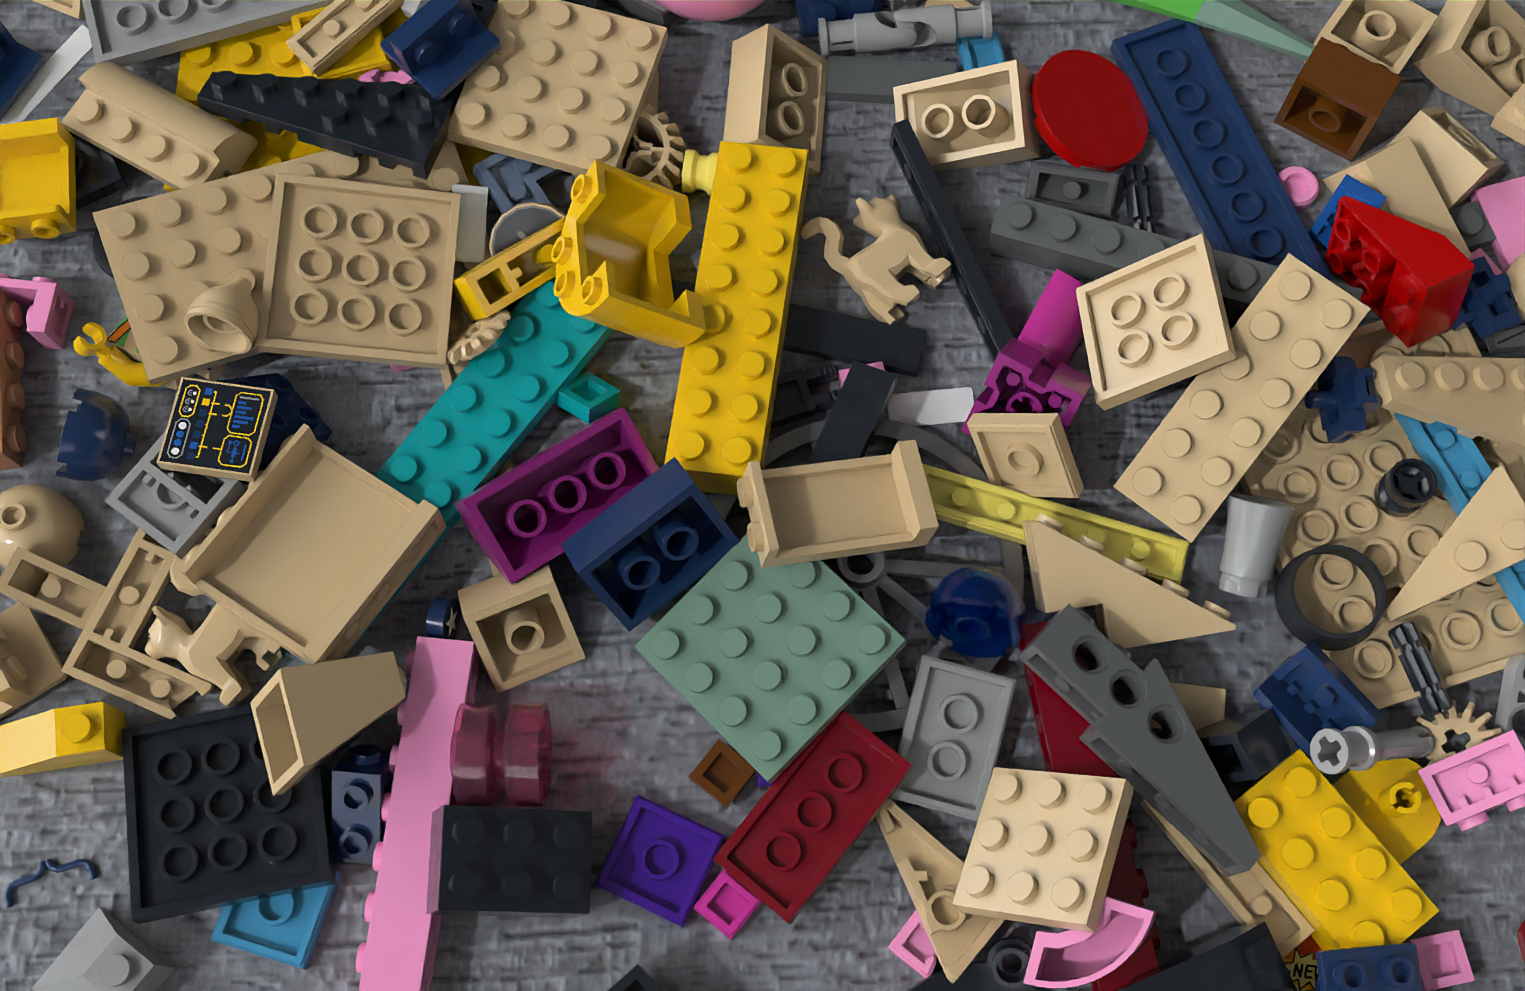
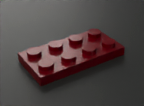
M842 710L776 778L713 860L785 922L792 924L914 766Z

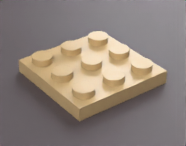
M1202 233L1076 288L1096 404L1104 411L1236 359L1211 245Z
M994 767L952 905L962 913L1096 933L1134 787L1126 779Z

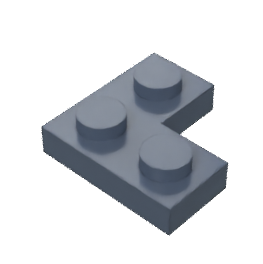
M498 153L475 164L473 174L482 187H488V195L501 214L520 203L542 202L551 204L539 184L562 172V170Z

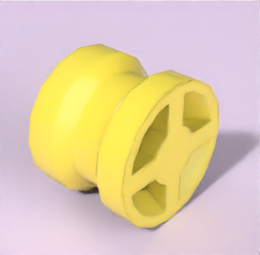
M686 150L682 169L683 193L692 194L695 190H702L711 196L718 152H712L706 156L699 155L696 150Z

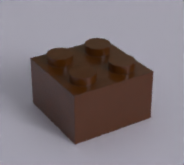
M1321 37L1298 74L1274 123L1351 162L1380 117L1402 77L1391 72L1382 64L1373 63L1351 52L1342 44L1333 43Z

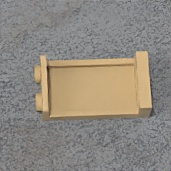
M916 439L898 441L892 453L887 455L761 470L759 460L749 461L743 478L738 479L737 482L739 503L742 508L748 507L751 523H748L747 526L749 547L752 552H758L761 568L925 546L939 527Z

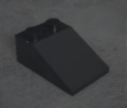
M1264 921L1226 929L1118 990L1297 991V988Z

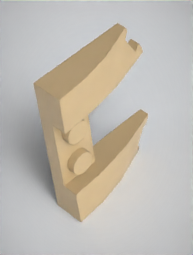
M209 527L195 545L203 543L214 529ZM140 528L132 539L61 672L165 718L175 719L178 718L174 712L177 706L197 691L204 698L212 691L214 685L133 650L153 612L151 609L157 605L171 579L170 568L173 560L177 557Z

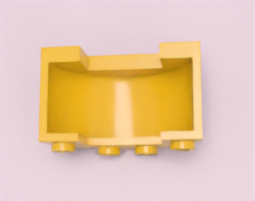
M595 159L585 175L580 174L573 183L571 189L572 203L568 210L561 236L555 241L552 248L551 260L556 263L554 295L559 298L564 310L573 316L673 349L687 346L706 331L702 296L685 290L674 302L668 256L692 229L688 196Z

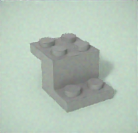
M164 432L104 501L182 560L211 525L216 527L220 515L228 507L234 506L247 491L249 484L244 485L241 480L161 469L156 462L165 435Z

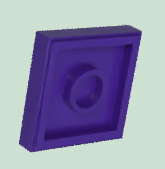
M637 794L594 885L684 928L715 862L713 858L721 849L726 837Z

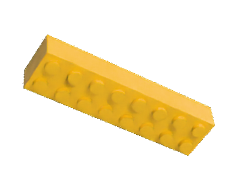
M720 141L694 293L702 296L706 331L695 341L684 347L664 462L666 464L675 457L703 492L738 496L737 482L738 479L743 478L748 462L759 460L761 470L765 468L809 178L808 150Z

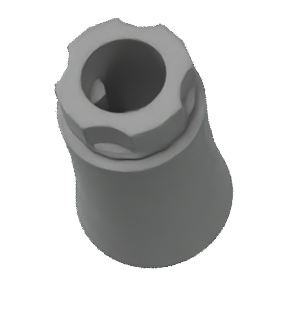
M1229 493L1227 496V523L1224 548L1219 568L1222 571L1219 589L1244 597L1265 598L1268 581L1273 579L1277 556L1284 533L1295 509L1294 505L1256 495Z

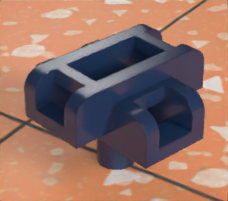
M1484 256L1471 260L1475 268L1463 299L1470 313L1465 314L1462 307L1460 308L1452 326L1453 331L1456 332L1473 326L1481 338H1488L1499 331L1515 328L1523 321L1515 309L1518 303L1511 290V282L1506 272L1495 275Z
M1334 356L1317 378L1319 390H1308L1304 397L1307 409H1319L1322 431H1326L1328 443H1345L1351 438L1352 434L1363 431L1367 425L1366 415L1381 405L1380 397L1375 394L1373 380L1376 378L1375 370L1372 368H1357L1355 361L1348 356Z

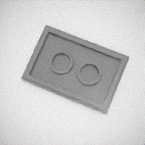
M921 655L897 753L912 764L914 768L890 798L978 821L993 769L996 766L1016 680Z

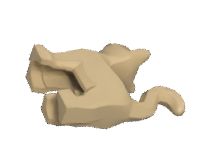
M893 195L884 199L875 197L868 202L860 197L856 199L860 212L853 219L854 225L878 239L851 258L842 254L844 236L836 222L825 217H815L808 220L801 228V237L805 240L817 233H823L826 236L824 258L832 269L844 276L848 285L861 296L869 312L880 322L896 325L905 316L898 306L895 307L897 303L907 306L909 303L919 299L920 292L914 285L904 286L898 281L907 272L920 279L929 288L935 290L949 277L952 270L950 268L951 263L944 257L934 259L930 256L918 232L902 221L900 201Z
M187 554L182 560L176 557L170 568L171 582L180 592L192 596L202 595L203 593L194 588L180 572V568L185 564ZM216 603L205 621L194 633H192L184 619L175 613L168 612L156 605L151 609L157 618L148 630L149 640L145 647L146 653L155 660L164 657L178 659L192 675L209 681L222 689L219 700L229 708L240 706L253 692L248 681L233 664L246 648L252 650L257 655L256 664L264 671L271 672L284 657L280 651L283 648L282 646L218 603Z

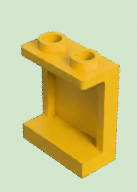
M57 117L0 125V245L11 244L18 239L33 237L51 239L63 233L77 232L75 139Z

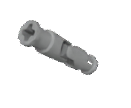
M985 0L981 1L979 6L954 8L953 4L902 9L895 12L854 14L852 19L826 21L825 17L818 18L821 57L828 56L831 51L855 49L857 53L890 50L898 47L911 48L955 43L957 38L982 36L984 40L991 39L992 14L990 2ZM914 22L928 24L927 27L917 33L914 30Z

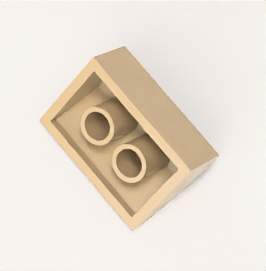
M769 23L733 41L723 141L808 150L809 175L819 174L828 60Z

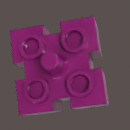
M1012 337L998 353L984 382V385L987 387L976 399L961 431L971 436L967 422L973 413H1058L1067 435L1071 422L1080 410L1093 385L1092 378L1064 363H1061L1056 371L1042 365L1041 362L1045 353Z

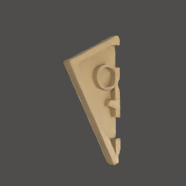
M1502 465L1493 470L1386 608L1384 616L1388 623L1396 621L1525 560V502Z
M889 799L875 818L947 979L954 983L1005 919L962 913L952 905L964 862Z

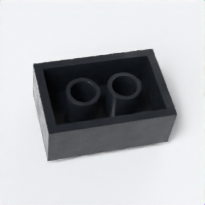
M442 805L432 812L426 914L576 918L590 914L593 812Z

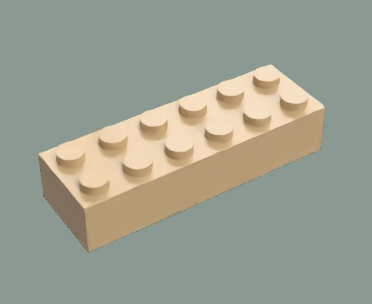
M1289 253L1231 329L1236 359L1197 374L1113 487L1192 543L1371 308Z

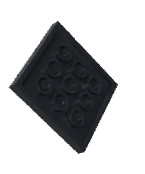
M251 704L122 729L131 921L142 924L336 884L325 767L322 765L284 794L273 796Z

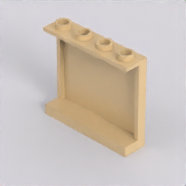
M303 424L295 434L288 436L282 442L277 456L265 470L257 473L254 482H249L247 491L234 506L228 507L220 515L216 527L203 543L195 545L189 551L185 564L180 568V572L194 588L307 664L343 659L446 529V525L437 507L424 499L420 504H417L318 441L310 427Z

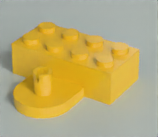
M1298 749L1232 799L1261 855L1257 862L1315 929L1310 935L1322 950L1402 943L1439 912V909L1401 866L1404 861L1433 837L1441 821V815L1418 773V770L1422 769V767L1408 758L1378 761L1372 768L1365 771L1349 769L1334 783L1330 784L1304 752Z

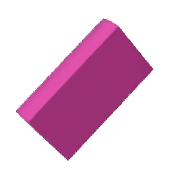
M1058 269L1053 273L1017 339L1045 353L1041 364L1054 371L1057 370L1061 363L1069 365L1084 337L1076 288L1083 286V284Z

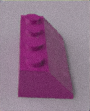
M622 407L603 415L453 504L476 543L508 583L512 584L565 552L561 546L564 541L659 468L625 408Z

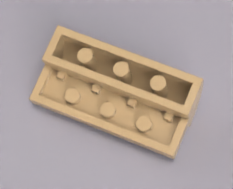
M114 62L98 63L81 75L78 80L86 87V90L61 121L68 131L176 190L220 179L224 173L230 176L237 174L259 144L252 135Z

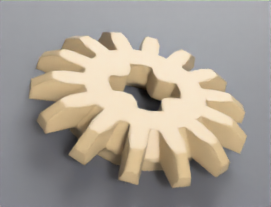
M502 309L488 318L479 319L474 324L472 322L468 324L465 331H460L456 338L448 343L446 365L450 362L452 365L456 364L459 360H470L490 347L501 336L508 324L506 321L511 318L509 311Z
M1452 699L1453 707L1448 710L1449 713H1441L1434 716L1435 719L1432 722L1420 716L1416 719V723L1430 731L1428 734L1420 735L1419 737L1433 736L1434 738L1433 751L1427 756L1430 762L1425 767L1457 754L1455 751L1446 754L1442 748L1448 742L1445 734L1450 730H1454L1458 735L1467 733L1470 736L1471 741L1465 745L1466 749L1486 742L1492 737L1502 735L1501 728L1486 729L1484 724L1493 717L1488 711L1478 719L1473 717L1475 703L1468 702L1463 713L1457 712L1456 700Z

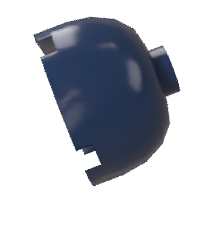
M77 388L72 399L81 400L82 402L78 404L77 412L68 410L57 462L66 463L67 465L61 466L56 471V476L89 482L106 479L117 471L123 458L132 460L138 433L129 432V416L123 406L112 397L99 392Z

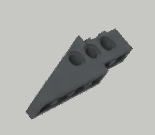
M1070 604L1066 605L1048 621L1017 657L1090 723L1079 739L1122 779H1126L1142 798L1227 877L1249 871L1261 855L1159 661L1154 658L1139 668L1134 664L1132 655L1124 647L1110 642L1097 630L1095 621L1087 613L1073 608ZM1076 651L1081 652L1087 657L1090 670H1086L1078 664L1075 657ZM1113 685L1123 690L1126 696V704H1122L1116 699L1113 693ZM1151 719L1158 722L1162 727L1163 739H1160L1153 733L1150 726Z

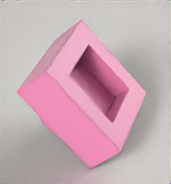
M1459 930L1404 941V943H1413L1417 947L1423 991L1475 981Z

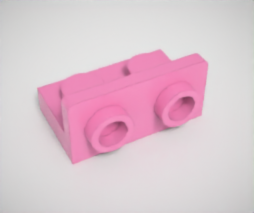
M1514 730L1418 770L1446 826L1451 827L1458 824L1461 832L1490 821L1486 812L1505 804L1509 812L1525 807V750Z

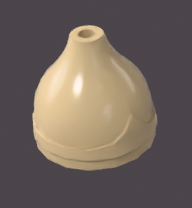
M236 276L230 282L211 287L198 295L193 304L187 309L184 318V325L187 331L206 346L220 352L229 354H245L249 352L252 346H254L260 325L259 311L252 295V283L247 278Z

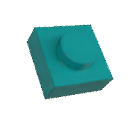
M587 371L558 390L556 405L590 424L620 405L621 390Z

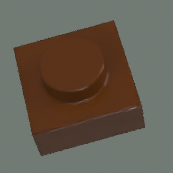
M718 739L689 775V780L724 808L728 809L757 771L742 756Z

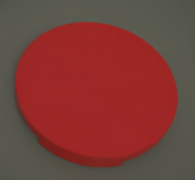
M1065 50L1049 58L1033 76L1029 91L1032 94L1034 111L1037 117L1034 120V124L1046 144L1063 160L1077 168L1083 165L1093 169L1105 170V172L1109 173L1124 167L1142 150L1148 132L1147 116L1131 80L1115 64L1089 51Z

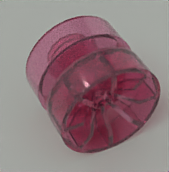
M461 703L457 710L450 744V771L457 805L494 807L500 794L502 779H504L505 792L511 807H545L549 797L552 769V728L548 704L512 703L506 718L505 730H503L501 714L496 703Z

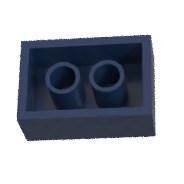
M674 457L564 541L561 546L577 574L630 632L712 569L735 545L740 543V540Z

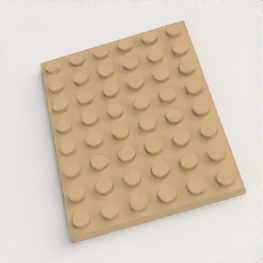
M1382 320L1356 328L1346 340L1341 350L1335 355L1352 358L1357 368H1371L1370 363L1381 356L1482 358L1468 327L1456 332L1450 328L1407 348L1396 335L1391 334L1385 328ZM1317 380L1309 390H1319ZM1373 380L1374 388H1375V394L1378 396L1377 390H1376V386H1375V381ZM1303 397L1239 480L1245 494L1271 498L1295 506L1276 560L1275 567L1279 575L1293 558L1314 548L1324 545L1350 547L1368 557L1380 571L1386 587L1385 611L1455 521L1457 515L1438 485L1435 494L1425 504L1421 505L1417 511L1407 517L1387 515L1375 502L1374 489L1376 483L1397 462L1410 458L1422 461L1394 415L1396 412L1379 406L1366 415L1367 425L1363 431L1352 434L1351 438L1345 443H1328L1326 431H1322L1319 409H1307ZM1481 436L1473 438V442L1492 472L1495 468L1502 465L1525 502V457L1494 447L1493 440ZM1315 554L1308 557L1297 570L1294 579L1295 600L1302 614L1312 624L1331 633L1346 634L1359 631L1372 622L1376 606L1374 591L1366 575L1352 562L1336 555ZM1492 575L1391 623H1388L1384 616L1385 612H1383L1373 631L1361 643L1344 650H1322L1380 711L1422 697L1419 691L1414 692L1398 657L1402 653L1400 649H1394L1388 636V631L1393 627L1411 621L1417 625L1423 638L1419 640L1421 646H1427L1443 681L1438 683L1442 690L1504 671L1505 665L1510 658L1517 654L1525 653V625L1495 576Z

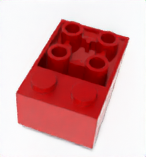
M1343 196L1340 198L1325 257L1330 269L1335 274L1340 275L1349 286L1363 289L1360 301L1363 304H1367L1382 320L1385 328L1391 334L1396 335L1407 348L1452 328L1461 308L1475 265L1445 235L1351 197Z

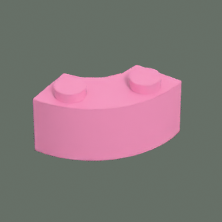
M1106 895L1096 933L1076 930L1064 932L1052 930L1037 931L1023 983L1045 988H1068L1090 983L1107 975L1126 962L1138 950L1154 923L1157 910Z

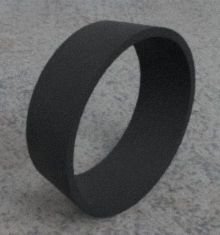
M1324 545L1296 556L1283 568L1275 587L1276 608L1285 627L1301 642L1308 644L1313 640L1322 650L1326 651L1348 649L1365 640L1380 620L1387 598L1383 577L1375 564L1359 551L1342 545ZM1315 554L1336 555L1352 562L1366 575L1375 595L1376 606L1372 622L1359 631L1337 634L1318 628L1302 614L1294 596V579L1297 570L1308 557Z

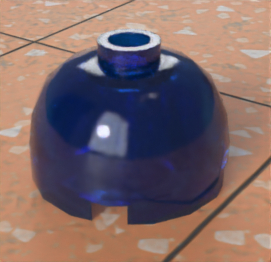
M964 567L950 572L936 586L930 597L925 624L931 636L939 641L940 635L952 641L951 650L957 653L977 658H997L1005 654L1006 647L1013 645L1015 649L1019 645L1024 623L1025 605L1017 586L1003 574L987 567Z

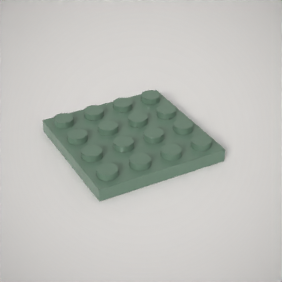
M746 534L740 540V543L735 545L634 648L771 784L907 645V641L821 560L761 568L758 552L750 550Z

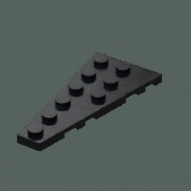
M220 71L212 72L197 95L200 108L213 115L242 124L252 120L264 123L265 129L268 132L278 135L284 130L297 133L298 141L353 158L364 154L378 158L379 166L393 170L398 165L411 168L413 176L427 180L448 135L450 119L461 90L460 87H455L443 99L437 101L420 85L401 84L396 81L380 83L358 81L352 78L332 80L317 79L314 76L284 77L275 76L270 73L252 75Z

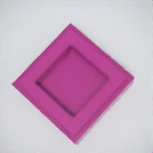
M724 869L694 905L693 909L732 941L761 905L762 901Z

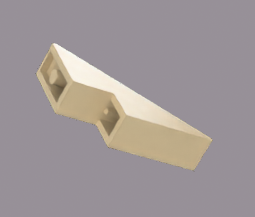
M1038 513L1035 521L1029 519L1022 520L1036 609L1049 613L1060 611L1068 604L1073 608L1093 605L1097 630L1110 642L1119 644L1124 648L1236 630V625L1228 621L1232 614L1231 612L1205 600L1202 607L1187 600L1190 593L1189 590L1165 578L1161 585H1158L1145 578L1148 571L1147 568L1122 556L1118 564L1103 556L1106 547L1084 535H1080L1078 540L1075 541L1061 534L1064 525L1042 513Z

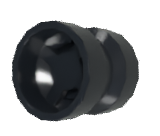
M1415 458L1403 459L1397 462L1376 483L1374 489L1375 502L1387 515L1407 517L1417 511L1421 505L1425 504L1435 494L1438 484L1436 474L1424 461Z

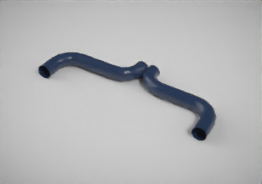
M53 859L38 862L39 868L36 873L9 883L4 891L6 908L14 906L12 900L13 890L40 879L46 871V866L55 873L85 866L90 880L97 878L95 866L88 859H78L62 865H55Z

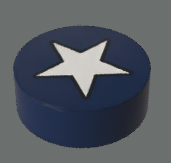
M438 596L432 601L426 619L427 637L455 640L461 616L460 604L456 598Z

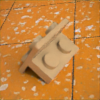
M19 602L0 613L1 719L67 678V675L61 672L63 666L33 610Z

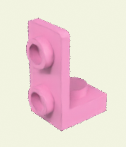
M0 273V288L20 305H30L26 315V331L44 348L62 350L74 306V301L60 287L58 282L52 279L33 277L32 281L19 280Z

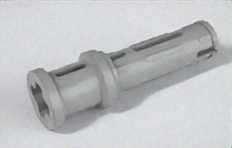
M1350 726L1343 731L1335 728H1325L1313 736L1310 744V755L1316 767L1326 774H1339L1346 771L1347 768L1353 771H1365L1372 768L1378 761L1426 757L1433 751L1434 738L1433 736L1419 737L1430 732L1423 726L1374 732L1364 726Z

